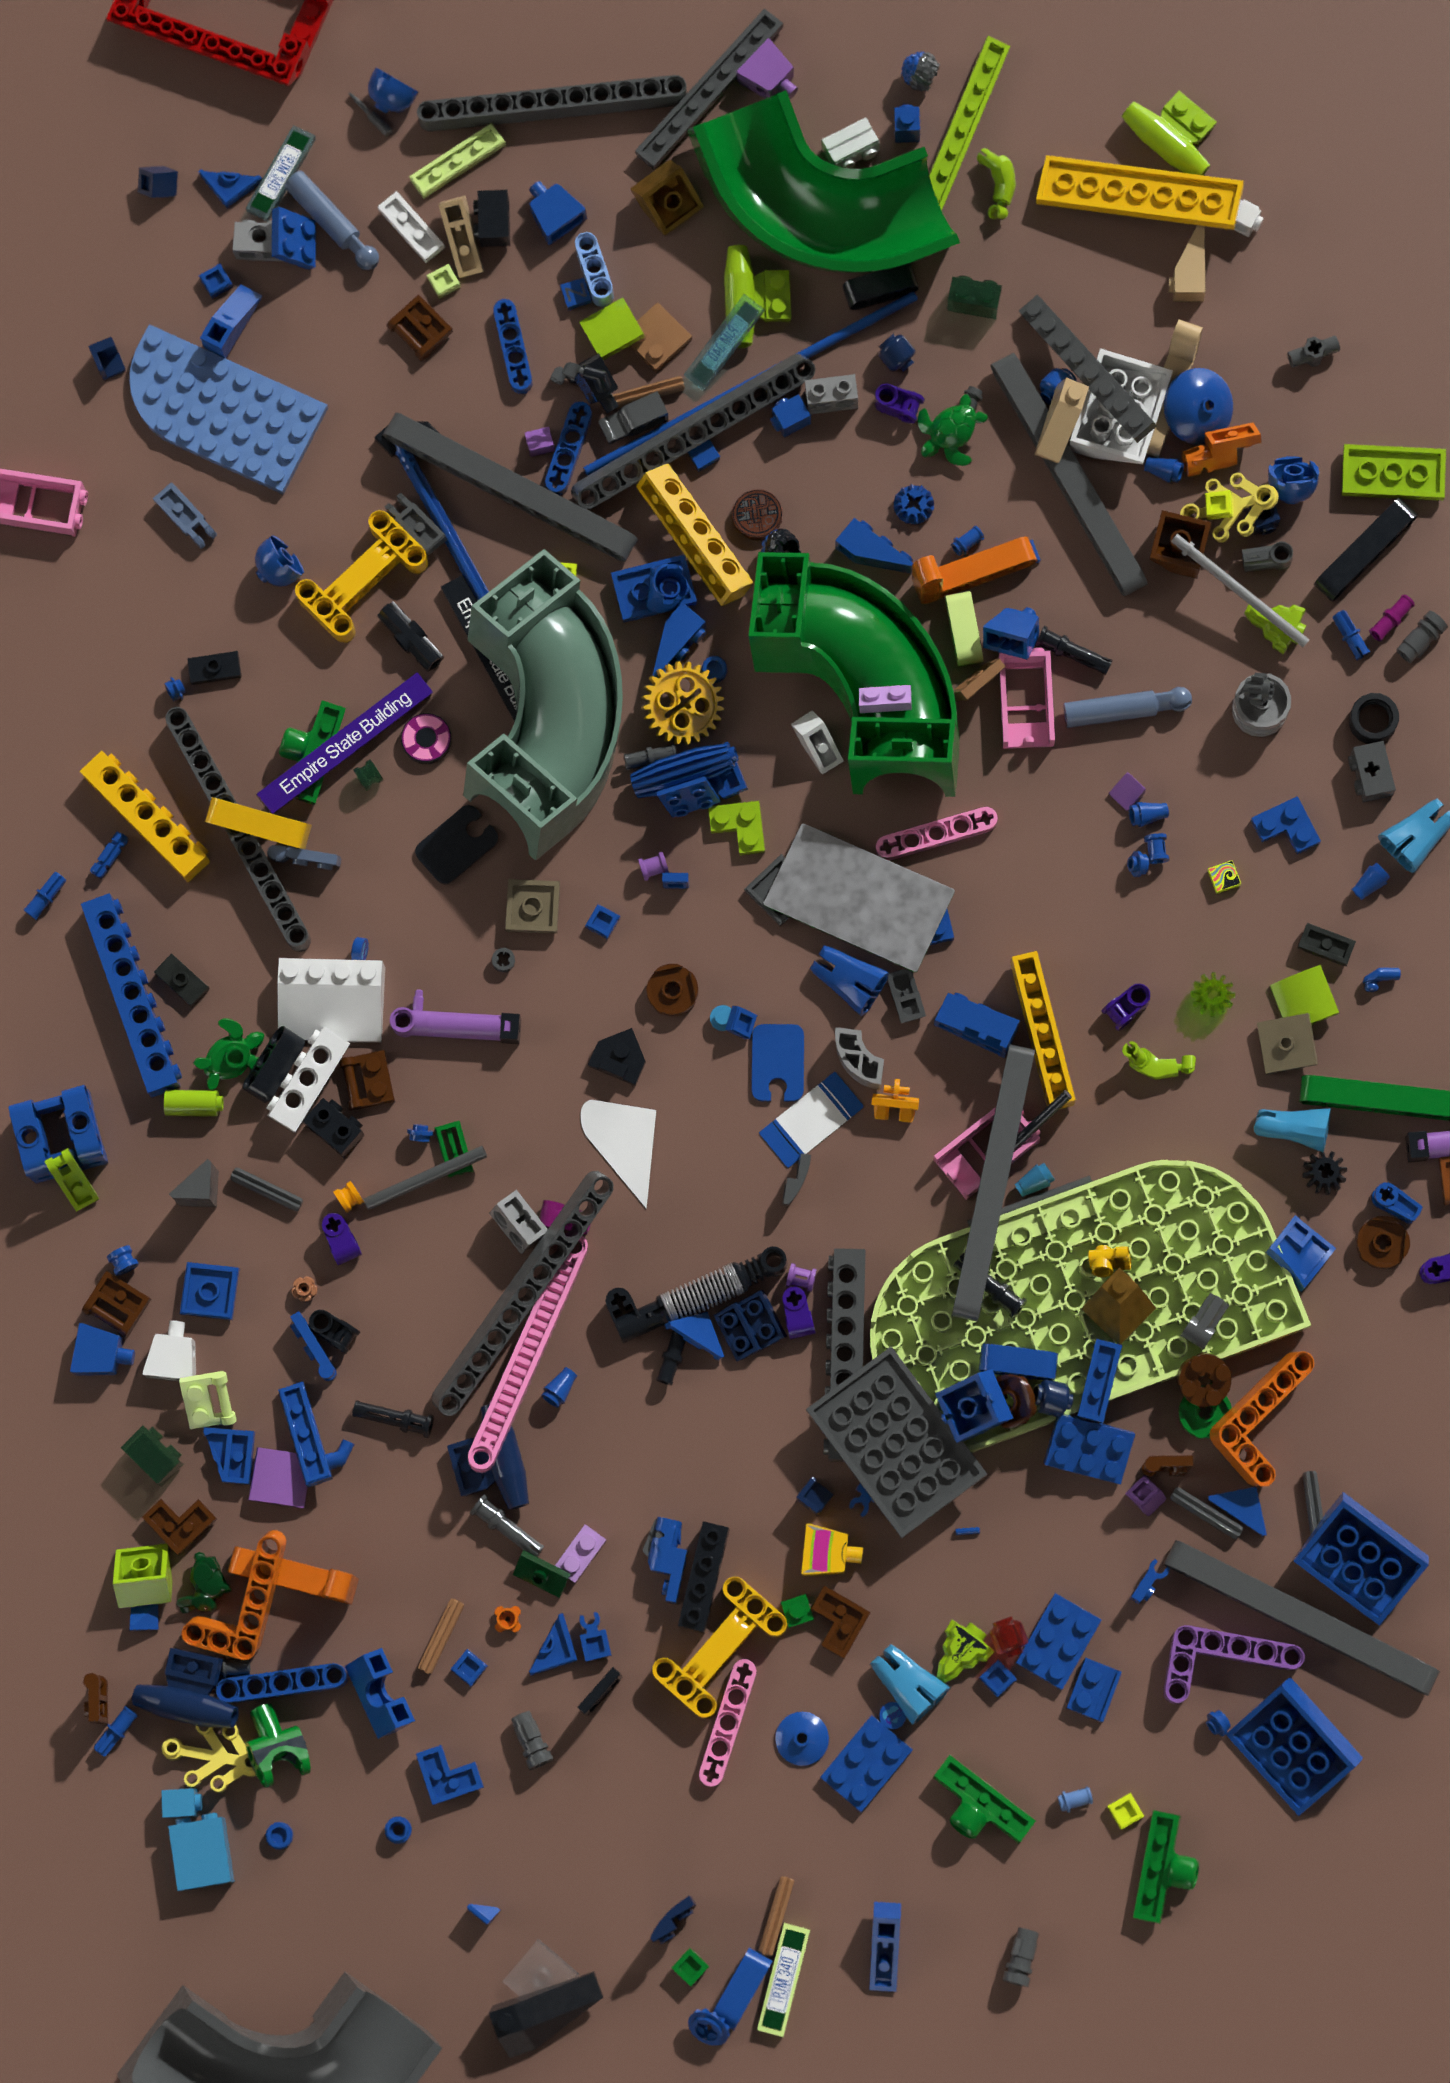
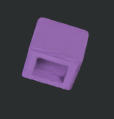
M549 427L525 432L530 457L555 451Z
M1127 772L1109 792V795L1128 811L1130 805H1134L1145 794L1146 789Z
M1145 1475L1125 1493L1146 1516H1150L1166 1500L1163 1492Z

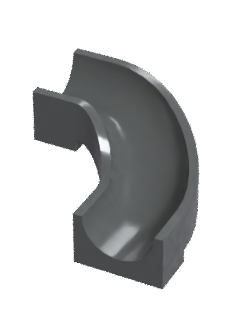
M347 1972L342 1974L312 2015L315 2021L306 2029L290 2035H269L244 2028L229 2020L221 2011L182 1985L122 2066L117 2076L121 2083H418L442 2050V2046L428 2030Z

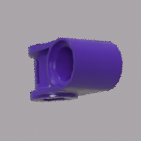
M886 383L877 388L874 405L881 413L914 424L917 421L916 414L919 406L924 403L925 399L916 392L904 390ZM889 395L893 400L883 402L880 396Z
M1134 984L1120 996L1110 1001L1101 1012L1107 1014L1116 1024L1115 1028L1119 1031L1149 1005L1150 991L1143 984ZM1139 991L1145 995L1146 999L1142 1003H1136L1132 1000L1131 995Z
M337 1213L326 1215L322 1220V1229L337 1265L339 1266L361 1256L362 1253L345 1219ZM333 1220L341 1223L338 1225L337 1232L329 1229L332 1226L331 1221Z
M1450 1253L1433 1257L1421 1266L1419 1274L1425 1283L1437 1284L1450 1281ZM1433 1267V1269H1438L1439 1273L1434 1275V1273H1429L1428 1269Z
M798 1287L788 1288L782 1297L789 1338L795 1339L816 1334L804 1291ZM792 1293H796L797 1297H802L798 1301L797 1306H793L792 1302H787L791 1298Z

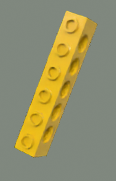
M668 463L646 472L637 484V489L719 604L723 606L744 597L752 586L753 581L680 481L678 475Z
M101 750L80 770L82 776L187 882H190L210 863L206 856L209 851L199 841L194 843L189 838L191 833L181 823L177 826L171 820L174 816L164 806L159 808L154 803L156 798L148 789L145 788L142 791L136 785L139 781L130 771L124 773L119 768L121 763L112 753L107 756ZM109 776H118L114 784H106ZM127 793H135V798L132 801H123ZM145 810H152L153 814L149 819H141V814ZM162 828H170V833L166 837L158 836ZM180 845L188 846L186 853L182 855L176 854V849Z
M1033 951L1012 956L1010 965L1031 1047L1035 1050L1034 1058L1046 1105L1048 1106L1066 1090L1072 1098L1060 1109L1074 1106L1076 1099L1038 953Z

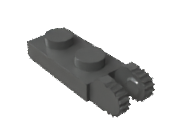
M399 493L396 497L398 502L406 508L403 512L399 513L390 503L384 507L395 521L424 548L429 556L448 539L414 502L411 503L402 493Z

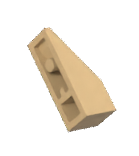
M466 196L442 201L439 204V209L459 278L483 272Z
M1197 225L1174 269L1173 277H1169L1168 291L1173 293V302L1204 301L1205 226Z
M1067 377L1057 384L1035 455L1057 464L1060 462L1082 411L1089 386Z

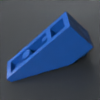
M874 1902L869 1990L897 1991L901 1903Z

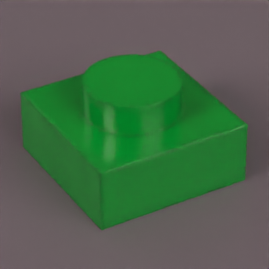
M806 1594L781 1602L789 1628L814 1620Z
M689 1948L671 1968L688 1985L692 1986L710 1966Z

